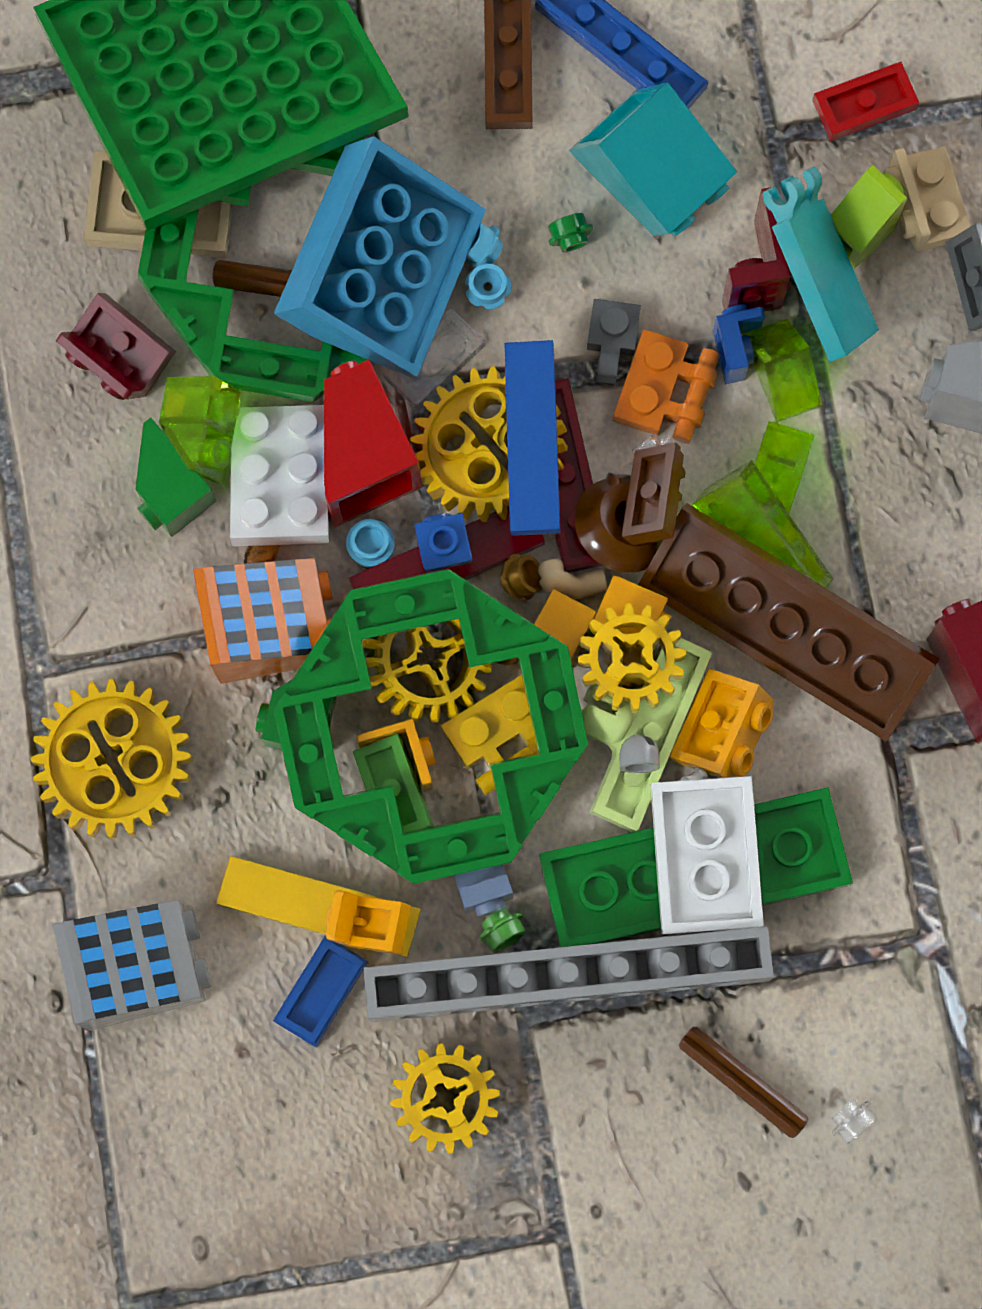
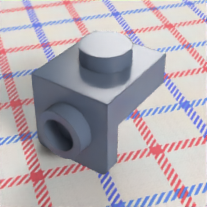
M503 865L454 875L466 914L476 911L477 917L491 915L506 909L505 901L513 899L511 885Z

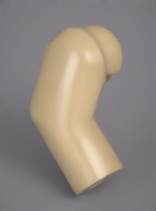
M556 558L546 560L538 567V573L541 576L539 584L549 594L555 589L574 600H579L604 593L608 589L602 568L574 576L565 572L563 562Z

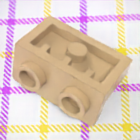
M946 146L911 155H906L904 148L894 150L889 167L885 168V172L891 174L899 181L904 189V195L907 197L899 218L903 237L905 239L911 238L915 253L946 245L945 242L970 227Z

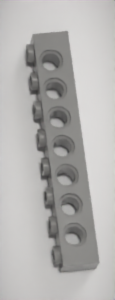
M768 926L363 968L368 1019L371 1023L769 982L774 977Z

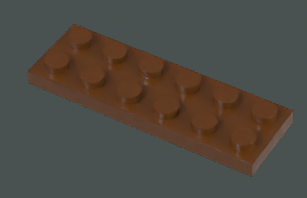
M688 503L681 508L677 515L674 538L662 541L638 583L643 588L667 597V606L886 742L940 659Z

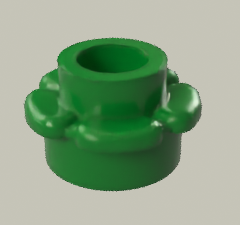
M583 213L562 217L548 226L552 237L548 242L550 246H560L563 253L577 250L589 243L587 236L591 234L593 225L587 224Z

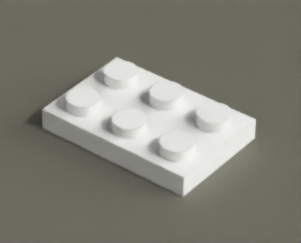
M324 405L231 408L230 540L232 546L329 543V510L324 486Z
M752 776L651 783L661 934L764 927Z

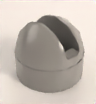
M632 735L622 743L619 753L620 770L628 773H648L658 770L660 764L657 744L647 736Z

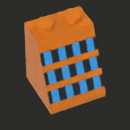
M315 558L193 569L210 666L220 684L299 669L331 621V619H327L324 601L333 599L328 571L318 572Z

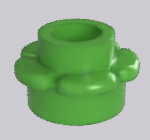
M507 909L492 914L481 924L485 931L480 935V941L487 943L492 953H497L510 947L526 934V930L520 922L523 918L522 914L514 913L510 915Z

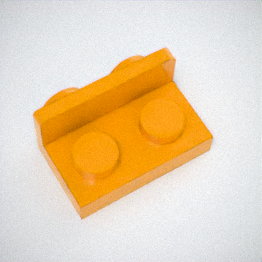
M708 668L669 757L678 764L692 769H703L707 774L718 778L746 776L752 768L754 749L761 733L765 732L772 722L774 699L759 684Z

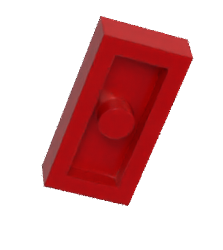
M902 61L816 92L812 100L830 142L915 111L920 103Z

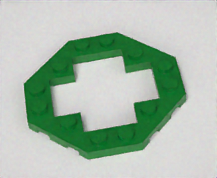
M362 137V138H360V139H358V140H355V141H353V142H351V143H355V142L364 140L365 138ZM345 145L291 169L333 176ZM252 186L217 200V202L248 207ZM199 209L149 231L145 229L138 269V281L218 387L314 402L324 395V379L331 377V372L336 367L349 361H357L360 364L367 360L324 341L321 351L226 335L233 290L187 282Z
M449 569L350 590L273 709L294 808L311 819H315L371 857L373 856L413 884L512 863L523 846L524 840L537 820H540L572 766L578 761L588 746L568 646ZM459 619L469 667L518 657L538 753L490 763L500 812L403 833L393 785L347 795L343 794L323 699L372 689L362 639Z

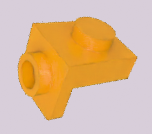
M336 890L333 903L327 911L326 938L351 948L402 955L411 905L400 901L357 896L347 891Z

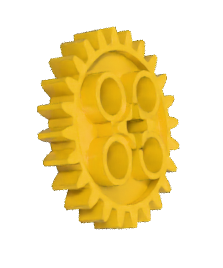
M495 366L490 367L487 378L484 379L480 377L475 368H472L470 382L464 384L457 375L452 376L454 390L449 392L441 386L436 388L438 395L442 399L438 404L424 401L423 405L430 413L429 418L421 417L414 420L415 424L424 434L412 436L410 441L415 448L422 450L415 453L419 467L422 468L420 470L422 485L430 484L426 490L433 500L442 497L441 505L446 511L450 512L458 505L459 514H463V519L467 520L475 508L481 521L486 522L490 510L495 509L501 519L506 520L507 506H509L508 471L501 465L487 446L480 443L474 432L461 421L463 415H469L491 442L496 443L502 454L508 459L505 377L501 379ZM556 404V415L558 417L561 412ZM490 405H502L500 412L493 418H481L484 410ZM557 420V436L567 431L562 420ZM455 436H465V441L460 448L453 451L446 450L450 439ZM557 437L558 453L567 451L568 447L565 441ZM558 458V470H563L564 466ZM490 468L496 469L495 476L491 481L486 484H476V479L480 472Z
M114 679L108 680L106 692H100L94 682L91 681L88 684L89 696L82 698L78 692L72 689L70 690V697L73 704L69 708L57 701L53 704L60 715L56 721L50 718H42L41 722L50 730L48 736H34L33 741L45 750L42 754L31 756V762L37 766L44 767L45 770L36 774L33 777V781L37 785L50 786L41 794V800L45 803L59 800L52 814L60 819L71 812L68 826L74 831L86 821L87 834L92 838L96 837L101 826H105L107 836L111 840L116 839L119 826H124L131 837H135L137 830L136 822L142 820L150 829H153L155 825L152 813L157 810L167 817L171 815L169 808L164 803L168 797L182 801L183 796L174 786L176 782H190L191 777L189 774L179 768L180 765L193 762V756L185 751H179V748L188 744L191 739L188 733H174L183 724L180 715H175L165 719L171 704L165 699L153 706L156 693L150 687L138 697L137 685L134 681L130 680L123 692H119ZM129 715L133 717V727L127 735L115 737L110 734V725L117 716ZM91 722L98 724L108 745L115 753L120 754L117 757L118 762L136 790L134 796L130 797L127 795L117 774L109 765L105 764L107 757L89 730ZM78 740L89 741L90 752L84 760L80 762L68 760L67 751L73 742ZM145 756L157 758L158 768L151 777L146 779L135 777L134 766L140 758ZM103 781L114 783L115 793L110 801L104 804L92 802L91 792L94 786Z

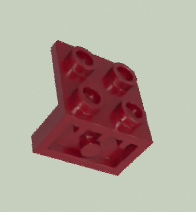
M769 188L761 189L754 219L761 258L745 259L736 263L734 268L728 269L722 298L724 310L741 304L749 305L750 309L763 307L764 312L781 309L786 292L791 291L790 276H792V273L772 229L777 222L772 211L767 208L763 200V192Z

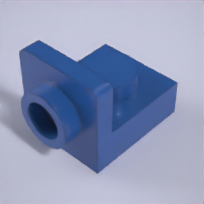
M747 304L735 305L723 310L722 315L716 316L712 332L717 352L720 354L719 361L725 384L744 381L749 367L748 364L754 362L750 338L748 335L741 336V334L761 329L765 319L763 307L750 309Z

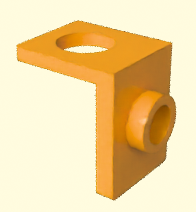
M413 719L356 735L359 748L397 733L402 735L403 738L407 737L423 791L433 789L427 767L436 765L429 737L418 738Z

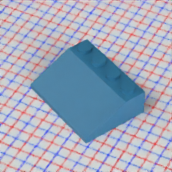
M374 136L345 145L274 314L316 339L367 360L369 359L374 363L408 377L416 378L486 209Z

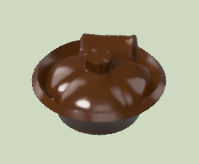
M608 473L606 479L589 486L578 500L575 510V528L578 538L587 553L601 565L624 573L644 571L648 568L663 540L631 545L622 537L631 476Z

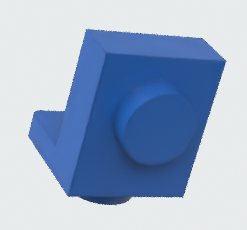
M449 513L436 514L425 518L423 522L414 524L420 556L426 572L471 563L472 554L463 514L453 516Z

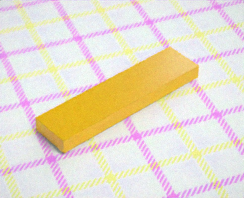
M230 856L216 904L326 935L327 911L333 903L336 890L347 891L357 896L383 898ZM411 906L402 955H393L408 958L421 909Z

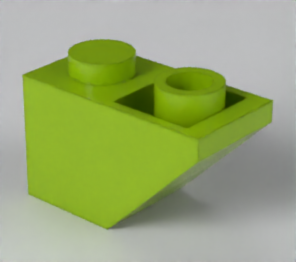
M874 165L865 171L831 214L854 269L895 231L907 197L904 195V189L899 181L887 172L882 174Z

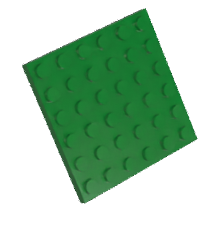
M48 0L33 7L42 30L146 231L409 117L407 104L347 0Z

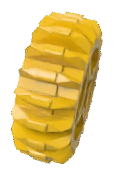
M459 619L445 621L457 635L443 640H437L432 637L427 627L408 629L405 633L408 644L407 651L403 657L394 661L393 664H390V647L396 632L380 635L378 640H362L363 648L375 650L374 658H365L367 668L375 666L377 674L369 676L371 686H376L380 683L384 685V688L375 697L378 703H384L394 696L395 700L390 710L392 714L400 715L408 704L409 720L413 719L414 722H418L425 708L426 717L431 723L439 721L440 706L449 718L456 717L458 715V708L455 699L465 707H471L474 704L473 698L467 692V689L470 688L473 691L483 692L486 685L475 678L476 673H491L492 666L484 664L469 667ZM421 645L425 649L446 647V649L436 653V659L431 660L435 663L432 668L429 664L407 666L408 663L417 660V653H423L419 650ZM462 649V668L458 678L449 688L446 682L449 680L446 670L447 661L450 656ZM416 672L423 677L427 686H432L436 696L430 698L417 696L406 690L396 678Z

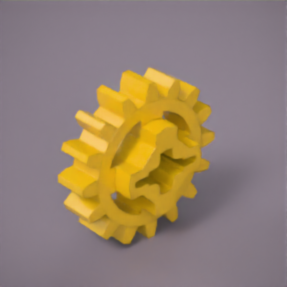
M626 603L624 613L621 616H617L615 611L609 607L605 611L606 623L604 625L594 619L589 623V628L595 635L594 638L581 636L579 646L590 652L578 657L579 667L590 668V671L582 677V682L584 686L595 683L598 685L594 696L596 701L602 700L607 695L613 698L612 710L614 711L620 708L623 701L630 703L632 713H638L640 701L646 700L654 709L659 704L658 692L669 697L674 694L675 688L669 679L682 680L684 670L674 665V662L685 660L686 650L674 648L673 646L681 639L682 634L680 630L667 633L665 629L669 617L666 614L657 621L651 619L652 606L646 605L641 615L634 614L632 604ZM627 627L642 629L639 633L623 634L619 631V629ZM659 642L665 654V667L663 670L653 660V650ZM600 646L611 657V665L607 668L605 674H603L598 661ZM624 650L628 654L633 653L635 650L640 651L641 666L635 662L629 664L628 667L623 665L624 653L622 651ZM641 682L645 686L640 689L621 688L624 683Z
M438 1043L436 1056L429 1057L422 1048L419 1049L418 1057L421 1063L415 1067L411 1063L404 1061L402 1067L408 1074L406 1081L398 1079L393 1080L392 1083L398 1090L403 1091L401 1098L390 1101L391 1107L403 1109L405 1113L396 1121L397 1126L405 1127L411 1124L414 1129L410 1133L408 1140L415 1143L424 1136L427 1138L426 1149L431 1153L435 1150L438 1142L445 1144L448 1155L454 1154L455 1142L462 1140L468 1149L474 1147L470 1135L477 1131L479 1134L487 1136L489 1130L482 1123L484 1118H497L499 1113L494 1108L488 1106L489 1100L500 1097V1090L487 1089L486 1083L495 1076L493 1070L480 1073L477 1068L480 1066L482 1057L477 1054L470 1061L463 1059L464 1046L458 1045L453 1055H447L443 1043ZM439 1065L457 1066L470 1075L460 1080L443 1076ZM423 1074L428 1084L424 1098L412 1106L414 1085ZM444 1085L448 1091L468 1087L459 1093L460 1096L454 1099L456 1108L453 1111L447 1113L442 1106L436 1109L432 1107L424 1111L438 1097L435 1089L439 1086ZM479 1092L480 1102L477 1113L473 1120L468 1123L463 1114L467 1098ZM435 1117L447 1121L452 1133L434 1132L421 1123Z

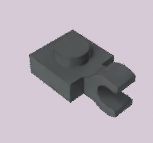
M601 299L593 300L587 350L600 351L596 383L615 386L620 354L634 356L641 305Z

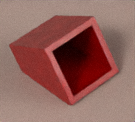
M369 359L360 364L357 361L346 362L336 367L331 372V377L324 379V486L328 510L335 528L422 488L418 459Z

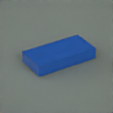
M325 935L273 1019V1022L317 1048L364 971L363 968L367 966L368 961L343 945L327 940Z

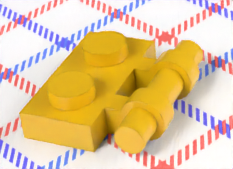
M522 674L459 713L456 717L440 725L441 730L466 769H469L483 759L490 768L489 771L475 779L485 796L495 790L490 763L504 760L497 750L521 736L527 747L508 759L538 753Z

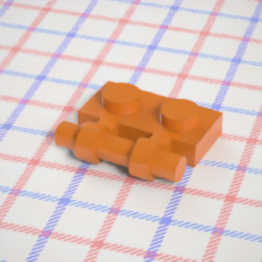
M643 329L612 421L658 436L662 422L666 419L677 423L672 438L678 442L690 444L695 428L701 427L705 417V411L702 408L708 390L713 389L717 382L719 373L716 371L720 354L714 350L704 348L698 363L690 364L684 362L689 346L688 343ZM677 380L690 384L684 403L670 401Z

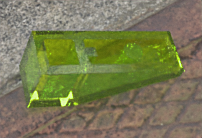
M752 460L707 486L692 503L696 509L824 588H827L833 580L823 562Z

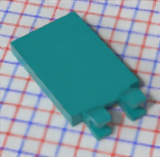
M811 167L802 172L807 183L806 190H804L800 179L794 178L792 175L781 181V190L788 201L781 199L775 186L763 192V200L775 217L777 224L772 229L827 358L831 362L847 356L878 332L879 328L824 198L818 200V193L822 186L821 174L816 167Z

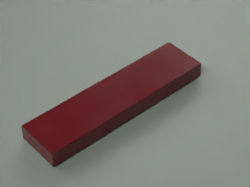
M567 378L555 381L556 404L561 412L557 420H562L567 430L557 437L563 439L568 448L567 451L558 453V458L564 466L563 470H558L561 533L554 534L559 558L563 562L564 571L571 573L603 565L587 553L578 538L575 528V510L578 500L584 491L593 484L570 381Z
M507 506L506 520H502L495 511L489 514L486 522L478 519L465 525L472 561L469 564L446 569L468 580L502 565L513 554L524 555L544 546L545 539L542 534L511 536L510 508ZM415 547L349 577L352 588L357 589L431 572L424 570L419 547Z

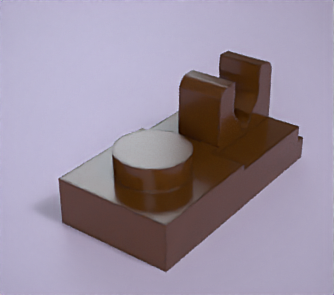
M676 442L636 450L634 453L622 537L631 545L674 538L678 504L682 501V494L679 492L680 480L685 478L686 474L685 469L682 467L684 454L680 451L681 447Z

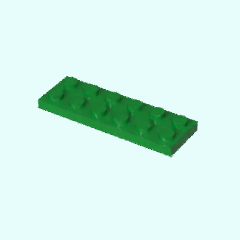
M829 787L754 804L762 906L839 889L853 884ZM654 828L539 854L560 947L605 943L661 930Z

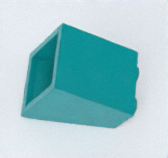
M668 82L636 89L569 150L653 236L670 233L672 236H676L684 231L695 220L692 213L704 202L706 205H710L722 197L729 189L726 182L737 173V170Z

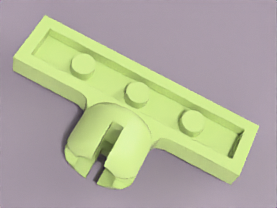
M683 638L673 645L674 648L686 650L685 660L674 662V665L684 670L682 680L669 679L675 688L674 694L669 697L658 692V707L653 709L646 700L640 701L638 713H632L630 703L623 701L620 708L614 711L612 710L613 698L607 695L600 701L594 699L598 688L596 683L589 687L583 698V701L590 704L586 705L584 710L581 709L586 735L607 744L612 750V759L589 813L630 832L638 831L651 801L650 784L659 782L713 653ZM660 644L654 660L660 665L659 668L663 670L665 667V654ZM632 735L650 737L657 744L660 768L648 773L621 771L619 753L622 743Z

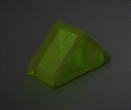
M788 318L743 334V336L748 335L750 338L754 356L753 365L776 423L822 406L810 347Z
M768 421L739 511L786 525L805 469L814 434Z

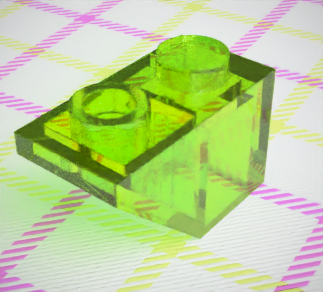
M214 376L167 377L159 418L161 428L189 470L216 484H225L227 468L231 460V446L236 419L240 412L241 391Z

